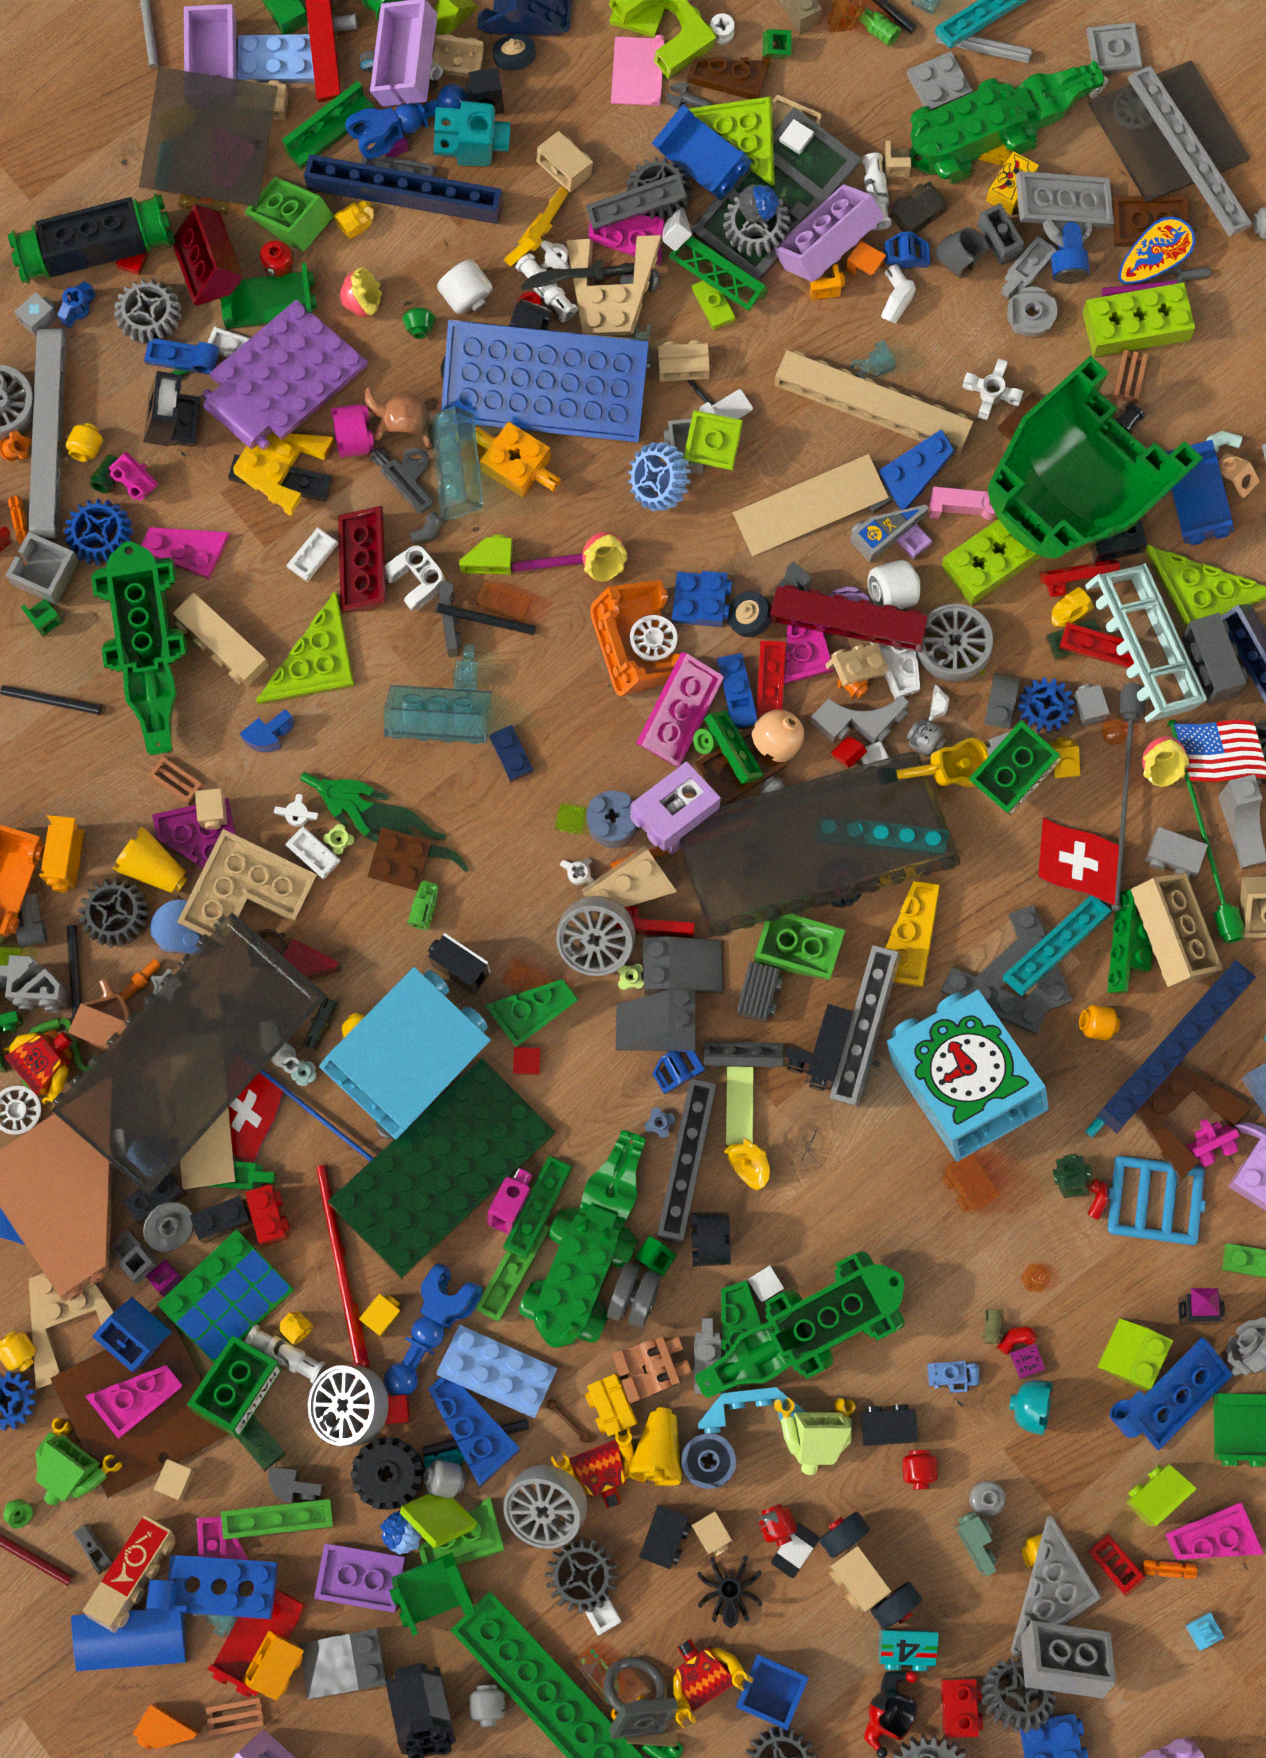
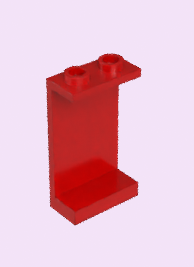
M252 1585V1587H251V1590H252L251 1594H252L253 1591H254V1585ZM276 1588L272 1620L238 1617L214 1664H210L207 1669L213 1673L212 1678L225 1685L228 1681L237 1686L236 1691L248 1698L251 1695H259V1692L249 1688L242 1681L268 1631L270 1630L289 1640L307 1604Z

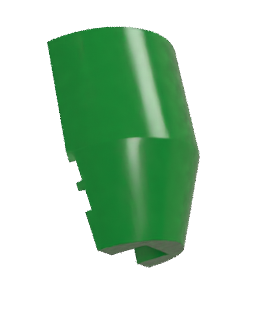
M1091 355L1022 417L988 485V496L991 506L1003 526L1027 549L1046 558H1059L1129 530L1203 459L1185 441L1170 455L1155 442L1146 449L1113 419L1118 408L1099 392L1109 372Z

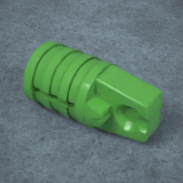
M868 8L861 10L857 17L867 27L866 30L870 34L880 39L888 47L896 42L902 30L880 12H873Z
M428 881L421 882L411 906V912L407 921L409 926L421 930L430 929V923L432 922L437 902L438 885Z

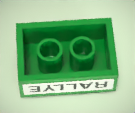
M1021 720L969 777V780L1011 816L1063 757Z
M232 1335L187 1405L193 1413L238 1439L282 1372V1369L277 1361Z

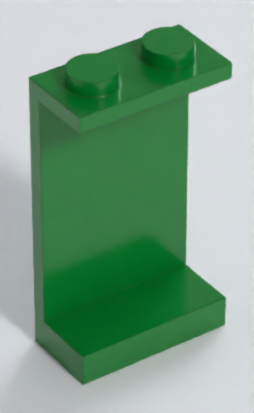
M301 263L302 272L290 273L283 277L265 276L242 279L231 295L220 298L222 320L225 328L234 329L266 325L295 300H298L306 307L307 313L314 314L313 309H318L316 294L311 293V287L315 286L313 271L309 272L307 264Z

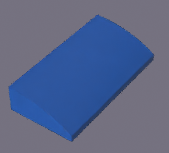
M149 1609L131 1610L128 1612L130 1614L128 1621L122 1628H118L116 1633L89 1619L85 1614L71 1615L76 1671L186 1663L184 1613Z

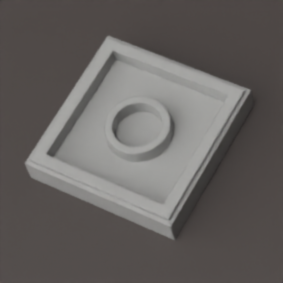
M1135 22L1087 28L1086 34L1091 62L1095 60L1103 74L1142 69L1143 63Z

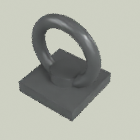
M639 1657L619 1659L606 1671L603 1683L604 1693L609 1704L618 1712L609 1729L611 1739L663 1734L675 1715L678 1705L676 1698H667L668 1688L662 1672L653 1663ZM628 1668H636L646 1672L651 1676L656 1685L657 1695L655 1700L639 1699L632 1703H624L615 1691L614 1682L616 1676L622 1670Z

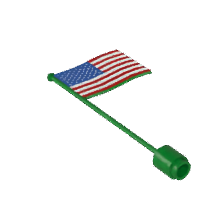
M1171 719L1168 721L1167 726L1171 727L1173 737L1181 742L1189 758V766L1185 768V779L1203 842L1208 845L1206 853L1221 905L1217 907L1218 911L1213 913L1219 937L1223 938L1224 944L1238 942L1245 938L1243 934L1245 932L1239 907H1233L1232 903H1226L1192 782H1228L1255 774L1256 779H1266V759L1255 722L1248 720H1227L1207 724H1177L1176 720Z

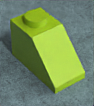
M500 534L486 537L460 560L461 574L512 575V538H507V536Z

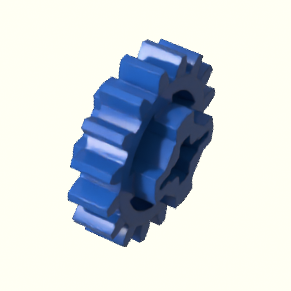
M1043 677L1041 684L1033 680L1032 688L1025 686L1023 690L1025 694H1021L1019 697V701L1023 703L1019 704L1018 711H1024L1021 720L1028 719V727L1037 726V733L1042 728H1045L1046 733L1050 734L1052 727L1057 732L1060 731L1061 723L1067 725L1069 722L1068 717H1072L1074 713L1070 708L1074 706L1075 701L1068 700L1072 692H1064L1066 684L1063 683L1057 686L1055 678L1051 683H1047L1046 677ZM1039 691H1046V692H1044V693H1042V694H1040V695H1039V694H1035V693H1037V692H1039ZM1044 702L1049 703L1048 709L1043 708ZM1031 709L1035 711L1037 717L1032 713ZM1050 717H1058L1054 720L1047 721V719Z
M7 1371L5 1378L0 1373V1411L6 1417V1419L0 1418L2 1431H7L9 1424L15 1430L18 1429V1422L27 1424L25 1416L27 1414L34 1415L30 1406L37 1404V1401L31 1400V1396L36 1394V1390L28 1389L32 1382L29 1380L22 1382V1374H17L13 1379V1372ZM8 1383L17 1385L21 1390L12 1391ZM6 1396L12 1397V1401L8 1402V1406L2 1405V1401L6 1400ZM24 1402L21 1411L18 1413L20 1404Z

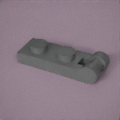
M442 582L439 585L440 603L452 606V602L455 600L454 587L450 582ZM442 614L448 656H459L458 648L463 647L461 633L455 631V624L459 623V618Z

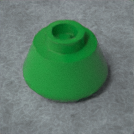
M412 308L406 311L402 321L408 334L412 335L415 339H424L432 332L436 316L427 308Z

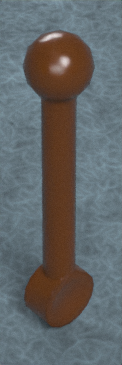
M550 1399L547 1401V1408L554 1410L579 1435L581 1442L589 1441V1434L583 1432L557 1407L555 1400Z

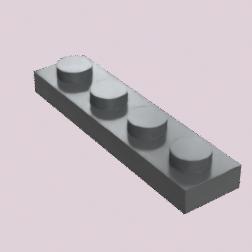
M678 173L586 205L592 229L595 231L688 198L681 175Z

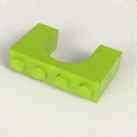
M610 0L609 2L610 8L623 24L650 7H665L676 15L681 24L680 33L658 48L653 60L667 79H670L693 63L694 58H700L714 48L716 41L714 29L709 24L706 25L698 9L695 6H691L687 0Z

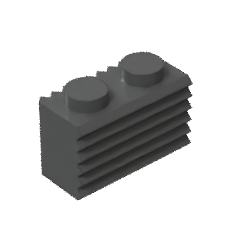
M999 203L980 213L977 226L987 240L1000 265H1005L1021 256L1024 241L1021 240L1022 237L1019 236L1017 229L1014 228L1015 225L1012 224V220H1009L1008 212H1004L1003 204Z
M749 962L736 1016L767 1023L768 1017L774 1018L777 1002L773 1001L774 992L780 993L783 977L779 976L780 969Z

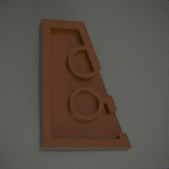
M724 57L694 58L687 83L746 99L759 98L771 57H762V60H749V57H740V60L726 61Z

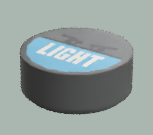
M367 51L360 55L359 66L363 71L372 73L375 51Z

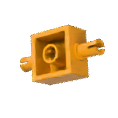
M508 422L496 437L479 426L475 428L476 433L474 431L471 433L470 440L487 449V452L480 460L482 472L522 498L535 481L541 483L552 492L557 489L555 485H560L562 478L545 469L551 460L550 447L512 423Z

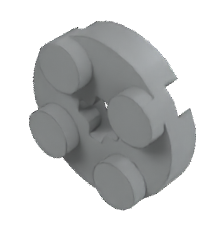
M1033 286L1022 288L1017 294L1012 296L1007 307V319L1013 332L1028 337L1047 334L1057 317V303L1042 288ZM1029 307H1034V311H1038L1039 314H1035L1032 317L1026 311L1029 310Z

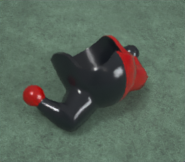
M901 1671L886 1672L882 1678L880 1692L870 1702L868 1709L869 1722L864 1732V1740L876 1751V1755L879 1758H885L888 1755L887 1749L882 1747L878 1740L879 1736L884 1734L890 1738L902 1740L914 1723L917 1713V1702L901 1693L898 1683L907 1680L909 1683L916 1682L918 1675L915 1671L907 1673Z

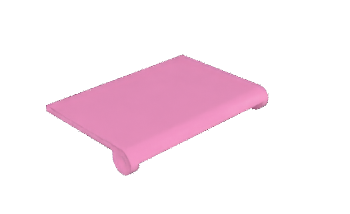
M656 35L655 38L615 37L611 104L659 106L661 104L662 71L653 60L656 50L664 45V36Z

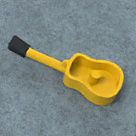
M967 738L954 744L952 747H944L933 752L930 765L897 770L896 768L881 767L878 769V775L881 785L895 783L900 779L934 775L936 782L940 786L957 784L972 788L976 787V785L969 780V777L987 759L989 753L986 745L980 739Z

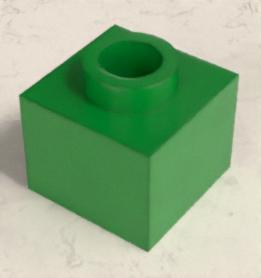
M767 29L763 32L762 57L786 59L791 56L792 30ZM773 42L777 44V49H773Z
M649 1236L634 1258L647 1269L662 1274L661 1277H663L677 1255L664 1244Z

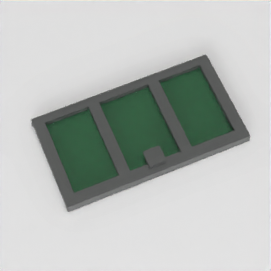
M795 107L773 131L775 185H770L748 168L747 172L734 183L730 193L725 195L721 201L716 198L690 228L692 234L759 282L779 258L773 246L770 247V255L766 253V250H761L762 255L760 257L757 256L756 251H753V254L748 256L747 249L740 253L738 245L735 247L731 246V239H727L725 235L728 230L724 229L723 223L726 222L724 214L730 212L728 205H736L734 202L735 196L740 197V193L749 185L755 184L770 187L775 191L778 199L783 200L782 207L788 208L787 216L790 217V223L787 225L790 228V233L839 189L861 163V158ZM793 119L814 132L813 138L800 155L782 144L779 140ZM743 214L737 223L738 231L743 228V224L746 222ZM775 215L767 224L770 232L773 231L777 223ZM757 235L751 237V239H760V238H762V237L757 236Z

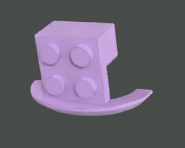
M1249 1122L1234 1125L1235 1129L1243 1134H1249L1260 1139L1246 1162L1241 1164L1228 1187L1266 1211V1128Z

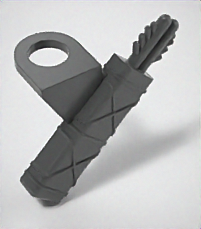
M377 447L371 450V460H374L376 465L382 466L381 472L383 476L391 482L399 491V494L415 509V512L422 514L432 507L433 501L415 482L427 468L429 454L426 451L418 448L407 449L404 452L402 464H399L396 459L390 461V455L385 453V450H380ZM418 454L421 455L423 458L414 459L410 457V455Z

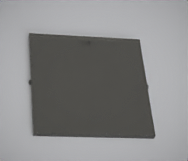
M1192 60L1156 74L1220 173L1249 161V155ZM1132 85L1089 101L1088 105L1146 203L1195 184Z
M159 67L139 187L192 196L196 199L204 198L258 207L278 87L221 77V75L213 76Z

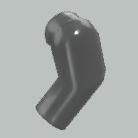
M429 513L423 528L410 532L413 544L431 540L437 536L442 526V520L437 513Z

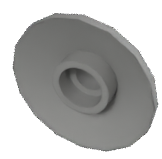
M166 1202L157 1206L145 1220L143 1228L145 1241L151 1248L157 1251H171L179 1248L187 1241L192 1232L193 1224L190 1219L192 1213L187 1206L179 1202Z

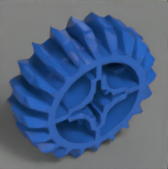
M97 498L95 504L87 500V506L84 508L78 504V513L71 511L70 515L73 520H66V525L69 528L64 529V533L68 536L65 542L70 546L69 550L74 551L80 561L85 559V562L91 565L95 560L96 565L100 566L102 560H105L107 563L110 555L122 543L131 541L129 536L133 535V530L129 528L132 526V522L127 518V512L125 510L121 511L119 504L116 503L112 506V502L108 499L103 504L101 499ZM105 516V518L101 520L95 519V517ZM87 523V530L83 532V536L80 537L81 530L83 526ZM93 526H95L98 530L102 532L104 539L100 536V534L98 535L96 533ZM118 526L115 538L112 541H110L111 534L115 531V528ZM95 545H102V546H104V547H101V548H92V547L95 546Z

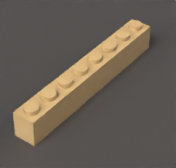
M786 350L775 376V386L920 442L942 429L956 451L954 455L961 456L972 429L973 421L969 420L964 414H953L946 411L940 405L924 403L917 396H906L899 393L893 387L887 386L885 388L877 385L872 379L856 377L846 369H835L830 367L825 361H814L798 351L791 352Z

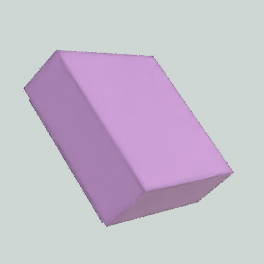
M917 524L897 539V543L913 560L933 544V541Z

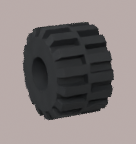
M389 1437L375 1439L369 1444L364 1445L360 1449L359 1454L354 1457L352 1462L353 1469L350 1471L354 1484L352 1487L355 1493L357 1492L361 1497L360 1500L365 1504L371 1505L372 1508L386 1510L396 1509L410 1502L420 1490L424 1474L421 1457L416 1453L415 1448L401 1439ZM389 1466L391 1467L390 1472L394 1473L393 1478H388L387 1481H384V1476L380 1474V1470L386 1469Z

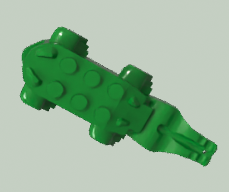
M1093 60L1089 65L1073 67L1054 74H1033L1015 89H1013L1011 84L999 82L996 78L987 79L978 86V91L935 110H932L930 106L921 107L914 111L910 117L912 123L910 135L912 146L909 156L911 157V166L926 174L938 175L941 179H949L953 185L969 178L972 171L971 161L980 158L982 154L988 153V151L1002 145L1007 150L1014 151L1019 155L1037 147L1036 130L1062 119L1077 100L1102 86L1105 76L1101 72L1098 63ZM922 157V160L916 161L915 158Z
M132 541L122 543L110 555L106 567L97 569L91 575L94 597H99L100 600L105 599L106 602L110 601L115 638L107 640L102 646L104 668H110L111 671L116 670L117 673L123 672L125 701L140 722L147 753L154 756L173 751L171 719L178 694L170 665L175 663L176 660H180L181 656L186 655L187 642L184 631L178 628L171 629L166 589L171 588V584H175V580H177L174 560L169 557L155 559L147 548ZM128 548L133 549V552L130 555L125 554V551Z
M622 1130L606 1162L589 1177L584 1188L580 1209L575 1207L573 1209L566 1208V1210L560 1209L552 1223L549 1237L552 1241L559 1244V1248L546 1280H537L536 1283L531 1282L519 1306L520 1314L534 1321L539 1333L550 1347L566 1346L577 1342L579 1339L589 1343H596L604 1331L608 1321L606 1317L607 1308L602 1306L603 1303L598 1300L612 1266L623 1268L626 1262L630 1263L639 1239L634 1237L635 1234L631 1233L630 1229L624 1226L638 1198L636 1171L645 1145V1139L641 1135L628 1130Z
M860 1251L835 1263L837 1269L834 1270L836 1274L834 1278L836 1282L815 1294L802 1299L797 1291L789 1289L765 1301L767 1306L765 1308L767 1313L765 1317L768 1322L739 1335L724 1357L696 1374L695 1380L703 1396L711 1398L737 1385L764 1384L774 1379L790 1366L793 1367L795 1372L798 1371L800 1376L804 1375L806 1379H809L833 1366L834 1358L830 1349L864 1331L870 1338L875 1337L876 1341L902 1329L905 1325V1320L899 1305L903 1298V1276L884 1265L874 1264L867 1252Z

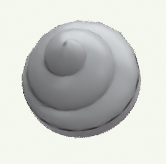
M774 776L766 779L759 790L763 794V798L767 801L786 800L783 780Z

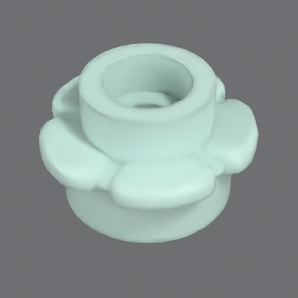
M299 1061V1064H297L299 1068L294 1073H291V1077L298 1085L307 1086L316 1079V1067L310 1061ZM306 1071V1074L302 1075L301 1072Z

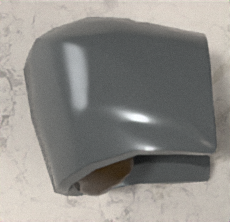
M966 227L943 238L937 247L935 255L950 272L961 279L972 271L979 258L990 249V246L978 231Z

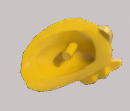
M744 1138V1144L733 1143L724 1152L727 1154L728 1161L737 1175L750 1188L759 1190L765 1187L769 1180L770 1168L766 1152L759 1148L758 1144H752L749 1139Z

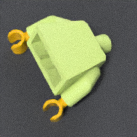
M786 1398L787 1407L783 1410L781 1400L776 1399L774 1407L777 1412L783 1415L781 1425L785 1442L790 1453L795 1455L798 1462L802 1464L801 1470L805 1474L815 1475L819 1465H833L836 1463L839 1455L852 1442V1418L849 1417L855 1411V1403L852 1400H846V1407L844 1408L845 1400L838 1398L834 1403L835 1410L838 1413L795 1412L794 1417H791V1412L795 1406L794 1402Z

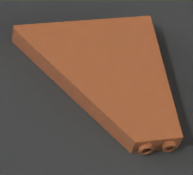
M109 1077L0 1150V1208L59 1297L64 1301L67 1299L71 1301L79 1297L83 1293V1288L91 1283L92 1285L99 1283L106 1277L105 1273L110 1270L114 1163L113 1131L115 1130L116 1086Z

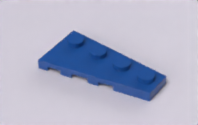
M440 1377L428 1390L481 1488L521 1450L463 1386Z

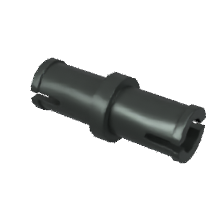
M325 996L322 997L315 1017H311L310 1022L312 1024L302 1043L303 1045L318 1051L326 1029H330L331 1025L329 1022L338 1005L337 1001L328 999Z

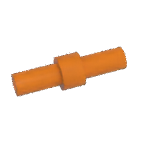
M154 958L140 973L137 971L130 978L132 981L118 995L127 1001L139 988L142 990L149 983L147 980L162 965Z

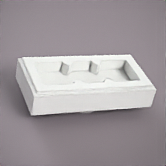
M317 527L287 564V568L308 582L337 547L338 541Z
M304 826L285 844L287 848L323 880L341 862L333 852Z

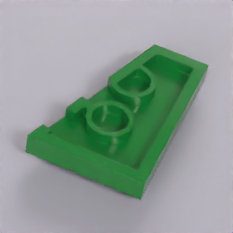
M563 978L484 1006L515 1047H517L578 1001L579 998Z
M747 1280L721 1289L722 1357L731 1348L739 1335L762 1325Z

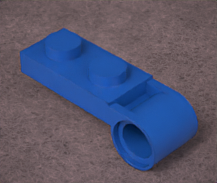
M153 338V341H148L144 362L153 366L210 374L216 368L220 348L206 342L191 345Z
M742 653L718 657L719 672L724 676L722 685L728 706V714L737 729L754 726L757 716Z

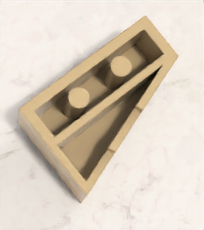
M645 846L581 890L585 897H606L618 902L624 908L677 892Z

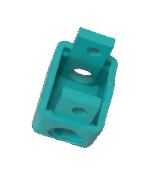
M461 101V109L436 107L433 155L456 157L457 165L487 167L492 162L493 151L509 152L510 122L495 121V108L492 104ZM449 121L450 125L444 126L442 122ZM446 142L449 144V147L443 148L441 144Z

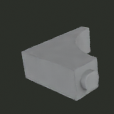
M1255 774L1230 780L1218 798L1240 867L1244 869L1266 863V852L1260 827L1262 796Z

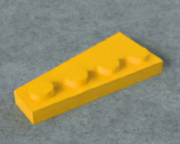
M913 881L900 911L899 918L890 933L891 936L885 949L897 951L901 956L894 984L924 987L940 885Z

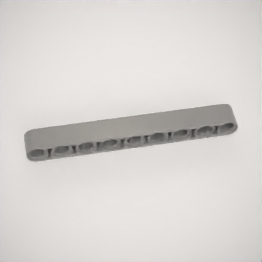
M63 328L38 329L36 339L29 532L44 539H57L59 532L66 335Z

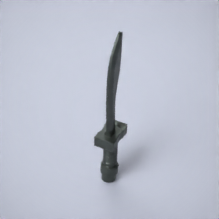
M596 260L592 268L548 270L528 278L522 284L521 289L526 290L549 286L565 279L594 277L593 284H601L604 279L603 277L634 273L635 263L627 262L618 266L602 267L601 263L603 260Z

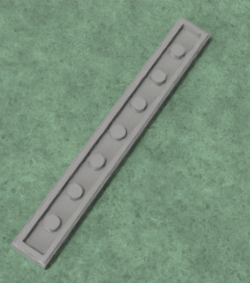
M1151 65L1130 74L1128 77L1129 82L1228 236L1231 237L1249 229L1253 223Z

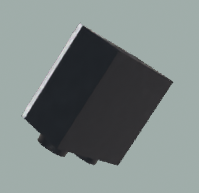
M446 933L443 934L440 940L435 939L428 949L430 953L428 958L432 967L474 995L491 973L486 960Z

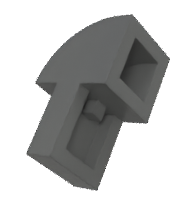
M994 672L984 724L1010 729L1017 698L1019 677Z
M129 1229L124 1231L111 1244V1251L120 1261L119 1265L135 1283L139 1284L159 1265L155 1255L147 1250L137 1236Z
M269 1467L268 1478L270 1487L281 1500L295 1503L296 1493H300L299 1499L316 1501V1495H324L325 1485L298 1482L299 1470Z

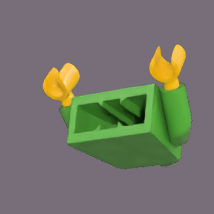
M61 1417L53 1420V1432L47 1434L35 1453L38 1469L36 1481L47 1489L44 1500L50 1505H58L60 1500L66 1501L72 1497L80 1498L88 1494L107 1478L106 1474L109 1471L117 1472L122 1467V1462H118L113 1468H110L109 1462L115 1456L107 1455L103 1459V1467L101 1469L98 1468L100 1463L63 1436L68 1435L72 1431L73 1425L70 1422H66L64 1427L60 1429L61 1424L64 1422V1419Z

